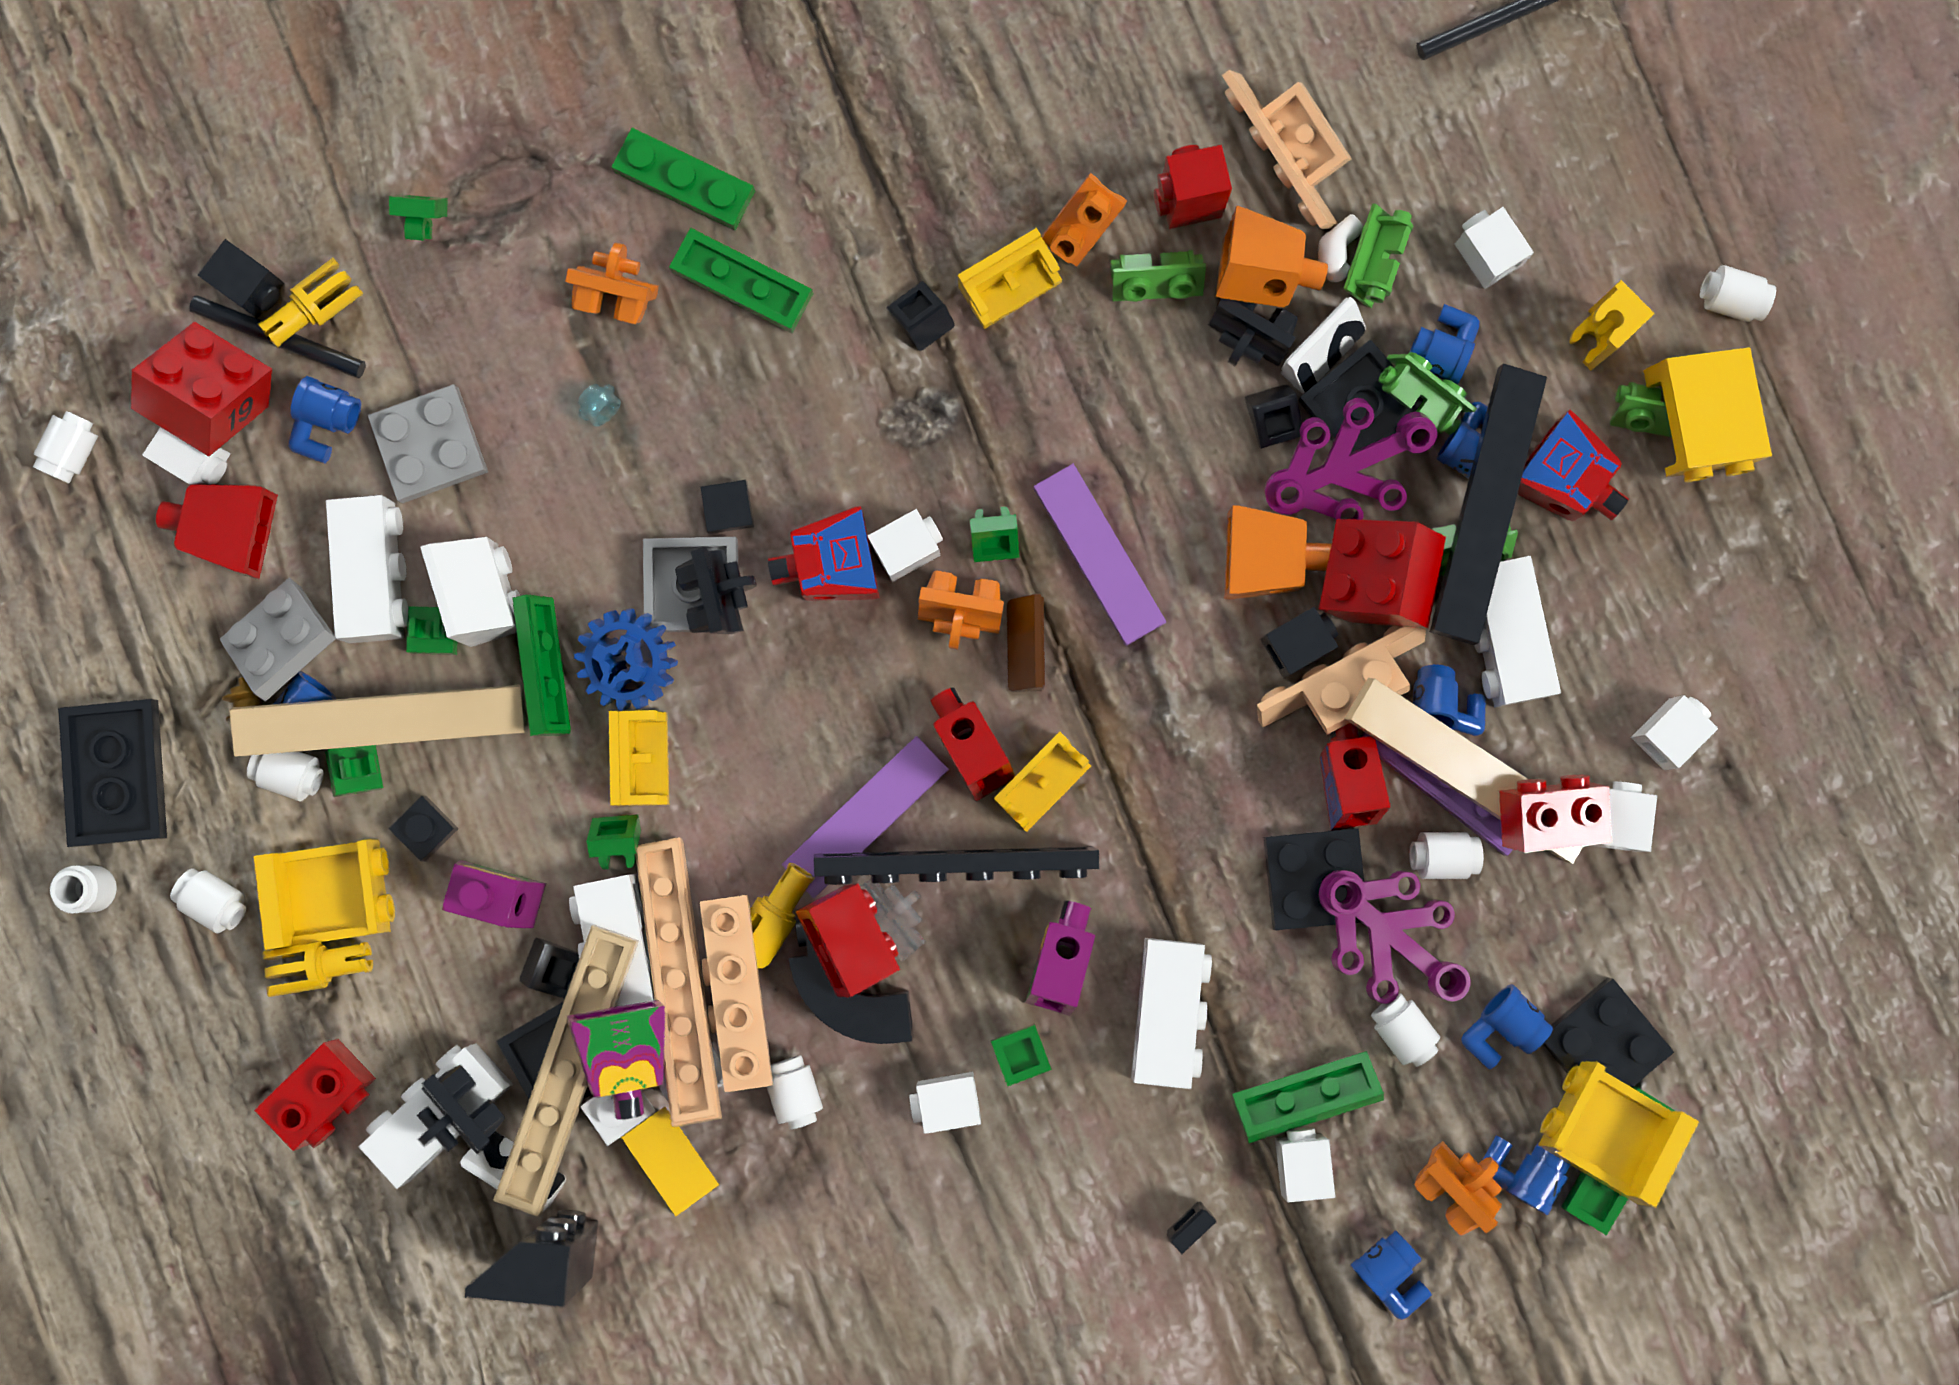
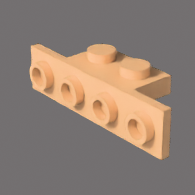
M1232 70L1225 72L1222 77L1229 86L1225 90L1226 97L1239 113L1246 112L1253 123V126L1249 128L1253 139L1263 151H1266L1268 148L1278 162L1273 166L1277 176L1288 189L1293 186L1301 197L1302 202L1298 204V207L1304 218L1313 227L1318 224L1323 229L1331 230L1338 223L1314 186L1352 158L1304 84L1297 82L1263 108L1242 74Z
M1392 626L1384 633L1383 638L1370 645L1364 642L1353 646L1343 655V659L1328 667L1325 664H1321L1312 668L1304 674L1302 681L1287 689L1285 686L1272 689L1262 697L1261 703L1257 704L1259 723L1264 728L1308 704L1324 732L1328 735L1350 723L1344 718L1368 678L1378 680L1399 695L1405 694L1409 691L1410 684L1394 658L1424 643L1426 628Z
M748 895L700 901L707 958L702 959V973L705 985L711 986L713 1005L708 1006V1019L711 1032L717 1033L724 1091L731 1092L772 1086L773 1079Z

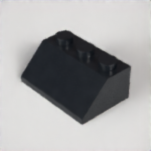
M557 1211V1216H551L467 1285L464 1298L564 1308L592 1279L598 1220L585 1219L586 1213L582 1211Z

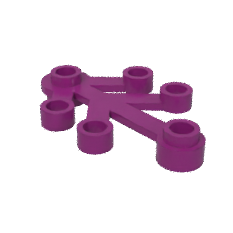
M1354 398L1344 406V420L1324 465L1309 472L1307 471L1315 450L1324 447L1329 442L1330 430L1320 418H1309L1302 423L1300 427L1301 438L1287 469L1275 472L1267 480L1264 489L1265 499L1268 505L1280 514H1294L1303 508H1307L1333 517L1336 520L1341 519V513L1346 508H1355L1356 513L1351 519L1363 520V510L1356 500L1345 498L1339 501L1315 491L1333 483L1377 499L1386 510H1398L1405 504L1407 499V493L1400 482L1394 479L1383 481L1358 471L1405 450L1412 453L1427 451L1433 446L1437 438L1435 424L1424 413H1408L1398 422L1395 434L1351 453L1360 431L1370 426L1374 419V411L1370 404L1362 398ZM1358 407L1366 408L1364 418L1358 421L1351 419V413L1354 409ZM1321 427L1323 432L1318 439L1310 440L1307 438V433L1311 428ZM1425 429L1426 436L1422 441H1411L1414 431ZM1286 487H1295L1297 489L1294 497L1290 499L1281 498V492ZM1388 490H1399L1396 499L1392 501L1384 500V495Z
M1337 870L1325 877L1319 889V899L1325 911L1335 916L1338 947L1333 951L1331 961L1337 971L1347 975H1354L1364 965V956L1357 949L1356 917L1368 927L1373 975L1367 981L1366 991L1372 1000L1388 1004L1393 1002L1398 996L1399 986L1393 978L1390 947L1428 977L1429 989L1435 996L1447 1001H1458L1468 993L1471 980L1469 973L1463 966L1448 961L1439 962L1402 931L1403 929L1426 926L1437 929L1449 927L1455 918V911L1451 904L1446 901L1433 899L1428 901L1424 907L1381 913L1367 901L1390 896L1402 900H1411L1420 891L1419 878L1411 872L1401 870L1394 872L1389 878L1362 881L1357 874L1351 871ZM1407 877L1410 883L1409 889L1401 894L1398 889L1399 881ZM1344 885L1347 889V896L1343 901L1338 902L1335 897L1336 889ZM1438 906H1441L1444 916L1439 922H1435L1433 911ZM1351 951L1354 957L1353 963L1350 967L1344 968L1342 957L1345 953ZM1444 972H1448L1450 982L1446 987L1442 988L1440 986V978ZM1386 980L1388 991L1385 995L1379 997L1377 986L1381 981Z

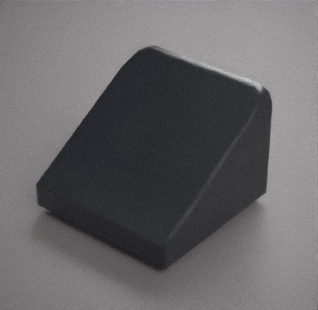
M923 281L886 307L919 351L926 349L955 326L946 305Z
M1281 385L1245 397L1247 410L1261 449L1300 437L1302 419L1297 394L1289 385Z
M535 938L520 975V982L530 989L565 999L579 962V954L576 951L547 940Z

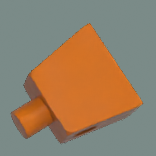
M1236 205L1222 242L1216 297L1285 307L1290 304L1297 285L1320 291L1326 279L1328 264L1304 257L1306 234L1302 230Z
M1233 505L1227 515L1224 599L1231 600L1299 591L1305 584V570H1327L1331 544L1306 542L1307 521L1303 519Z

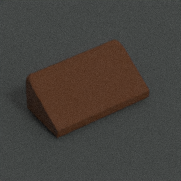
M1041 594L1014 598L1007 603L1008 688L1012 692L1042 691L1045 687L1044 597H1041Z

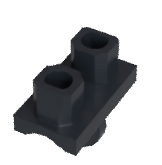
M1222 298L1208 325L1222 333L1219 342L1234 350L1228 363L1236 366L1241 357L1244 356L1259 364L1263 357L1279 367L1296 338L1293 336V332L1298 320L1297 316L1284 308H1276L1268 321L1253 312L1257 303Z
M700 548L691 551L692 559L675 568L678 584L682 590L691 592L700 589L703 601L702 605L687 609L686 617L689 630L692 633L731 635L744 631L739 610L748 607L745 591L757 586L755 576L741 577L738 562L727 563L724 550L708 551L707 548Z
M460 1064L445 1072L439 1078L433 1074L422 1083L423 1087L421 1090L444 1117L439 1119L429 1106L417 1115L428 1129L418 1138L421 1145L426 1147L436 1139L448 1153L459 1144L448 1130V1128L453 1126L476 1155L489 1145L490 1140L488 1138L502 1124L505 1116L490 1099L485 1101L470 1115L466 1113L457 1101L476 1086V1083L464 1067Z

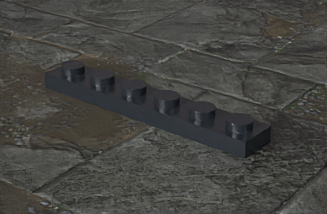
M1093 846L814 854V877H824V884L827 885L852 884V876L871 875V883L900 882V874H918L919 882L947 881V873H966V880L987 881L994 879V872L1012 871L1013 879L1019 880L1040 879L1041 871L1059 870L1060 878L1087 877V869H1099V850Z

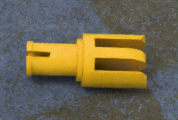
M334 257L291 288V295L289 296L291 301L265 321H261L258 324L260 329L267 337L269 336L270 341L277 348L308 323L312 326L317 324L320 327L364 294L357 285L353 286L320 310L322 306L342 292L351 282L352 278L346 271H342L330 277L307 295L309 291L339 268L340 264Z
M791 862L787 865L786 871L770 896L757 897L750 908L758 968L763 969L773 960L796 924L795 914L792 911L810 883L815 879L808 871Z
M319 941L263 951L264 960H279L303 955L305 960L267 967L264 969L266 979L305 974L308 980L266 987L268 997L322 989L328 986L332 977L360 972L367 973L373 969V960H353L354 958L372 955L368 942L328 949Z

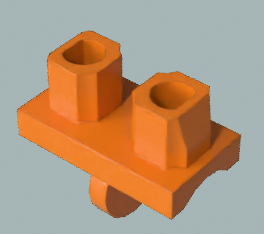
M1089 173L1043 233L1042 239L1053 253L1065 262L1072 263L1077 267L1124 208L1127 200L1109 190L1096 176Z
M615 242L609 254L598 251L594 252L592 264L605 267L606 272L584 266H578L577 269H567L565 282L573 284L572 308L595 314L599 313L603 293L607 292L618 295L613 318L631 324H638L642 321L648 301L657 298L659 285L622 276L623 272L637 276L640 271V262L627 259V247L624 244Z
M936 570L933 572L927 588L921 587L917 620L934 622L933 632L950 635V649L958 650L961 637L979 640L980 631L999 634L1004 601H1000V583L981 578L975 580L973 596L955 593L957 576L952 573Z
M1443 1141L1432 1149L1428 1163L1418 1173L1414 1183L1415 1188L1426 1200L1431 1202L1444 1192H1447L1456 1201L1447 1208L1445 1217L1459 1235H1464L1478 1227L1485 1233H1488L1497 1226V1221L1494 1218L1502 1204L1495 1196L1500 1193L1502 1187L1492 1177L1497 1172L1499 1164L1492 1157L1485 1158L1478 1163L1470 1153L1464 1154L1459 1159Z

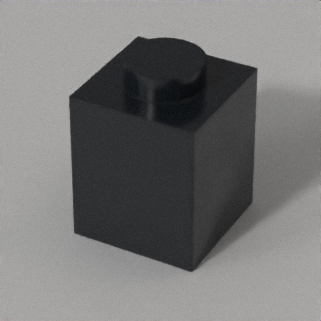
M227 239L222 242L198 274L200 278L257 319L262 312L268 311L275 305L280 295V289L284 285V282Z
M1312 607L1269 632L1260 640L1284 679L1336 649L1338 645L1334 638L1338 637V632L1332 620L1325 612L1319 615L1316 608Z

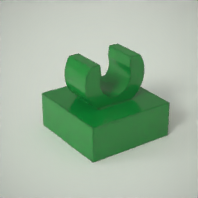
M404 194L389 196V215L406 216L404 224L405 239L422 241L432 239L431 219L447 217L448 198Z
M1006 506L1001 507V516L984 517L983 509H977L975 518L970 519L974 562L1020 558L1016 514L1010 515V511Z
M408 606L406 652L410 654L457 655L458 642L447 637L439 608Z
M376 745L333 748L325 751L333 797L376 791L383 788Z
M639 814L592 818L586 841L589 858L599 857L600 867L603 870H608L611 856L623 855L626 859L627 868H632L641 834Z
M1035 1023L991 1040L1007 1087L1052 1070Z

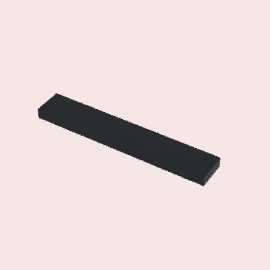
M1505 363L1497 369L1429 631L1431 633L1471 645H1476L1480 642L1547 380L1546 376Z

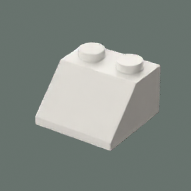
M488 537L433 543L420 547L448 638L473 647L517 633L512 597L520 596L517 590H511L507 574L512 573L513 569L504 546L498 547V544Z

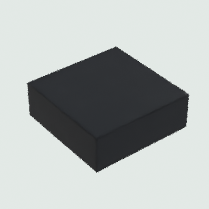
M746 480L700 487L708 534L754 527L748 482Z
M1200 1201L1194 1204L1167 1230V1236L1173 1246L1183 1254L1217 1221Z

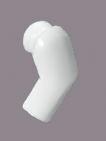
M1353 214L1347 216L1326 233L1318 244V261L1328 264L1326 278L1331 282H1339L1347 277L1350 268L1346 262L1347 246L1362 234L1363 225Z

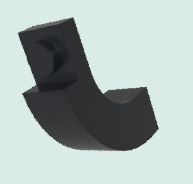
M796 919L799 947L807 946V955L789 958L790 969L800 996L813 1014L834 1031L857 1041L875 1044L913 1041L914 1033L909 991L883 994L859 992L852 997H837L800 920Z

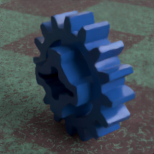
M633 608L623 610L620 615L616 610L604 613V621L600 618L590 621L588 625L592 633L582 634L578 638V641L586 646V649L574 654V659L585 663V668L576 673L577 677H589L591 681L586 689L587 694L589 695L599 690L602 693L600 704L603 706L612 703L616 699L618 711L630 708L631 704L637 710L647 706L648 699L655 701L661 698L664 694L659 686L666 687L674 681L666 673V669L678 665V660L667 657V651L676 646L675 642H663L661 639L666 627L661 625L652 628L650 626L652 615L649 613L640 615L636 620ZM614 630H627L626 634L622 635L620 639L616 637L610 639L607 637ZM625 651L627 653L626 657L621 653ZM626 662H627L628 664H630L631 666L627 668V667L625 666V665H626ZM632 680L635 682H645L638 689H625L626 685L631 683Z

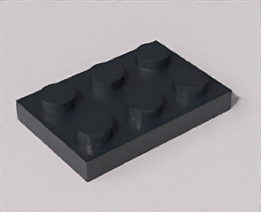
M143 699L58 708L67 847L167 838L158 700Z

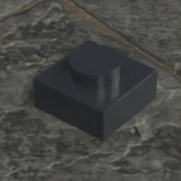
M421 796L388 829L421 862H426L459 828L427 796Z

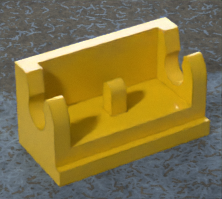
M1035 228L958 274V288L985 329L1062 283V279L1057 272L1060 270L1057 261L1042 239L1040 232Z
M1620 280L1588 310L1591 315L1572 332L1569 342L1570 344L1578 342L1583 334H1592L1596 338V347L1591 349L1582 361L1591 371L1624 344L1655 313Z
M657 710L609 711L610 805H669L668 713L657 712Z
M1060 731L994 797V801L1026 832L1091 767L1089 760L1083 754H1080Z
M665 1106L621 1137L675 1217L719 1185L681 1128L671 1125L670 1112Z

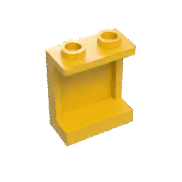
M1750 347L1666 358L1643 370L1646 387L1662 386L1676 455V463L1664 468L1666 477L1683 475L1684 482H1694L1713 477L1714 470L1725 469L1726 476H1735L1754 471L1755 462L1772 456Z
M366 839L354 843L253 856L265 950L391 932L390 922L394 921L395 907L392 896L386 894L384 876L389 873V859L385 848H380V840Z
M1581 1062L1579 1066L1575 1065L1564 1079L1562 1089L1566 1092L1557 1108L1554 1107L1547 1113L1541 1124L1540 1132L1543 1133V1136L1538 1146L1634 1203L1656 1208L1699 1121L1682 1111H1670L1604 1071L1605 1066L1598 1062Z

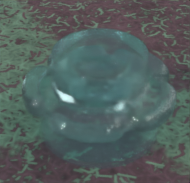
M598 384L588 387L578 400L580 405L579 417L584 421L589 420L595 427L608 422L617 413L621 405L620 399L614 394L615 388L610 384L603 386V388Z

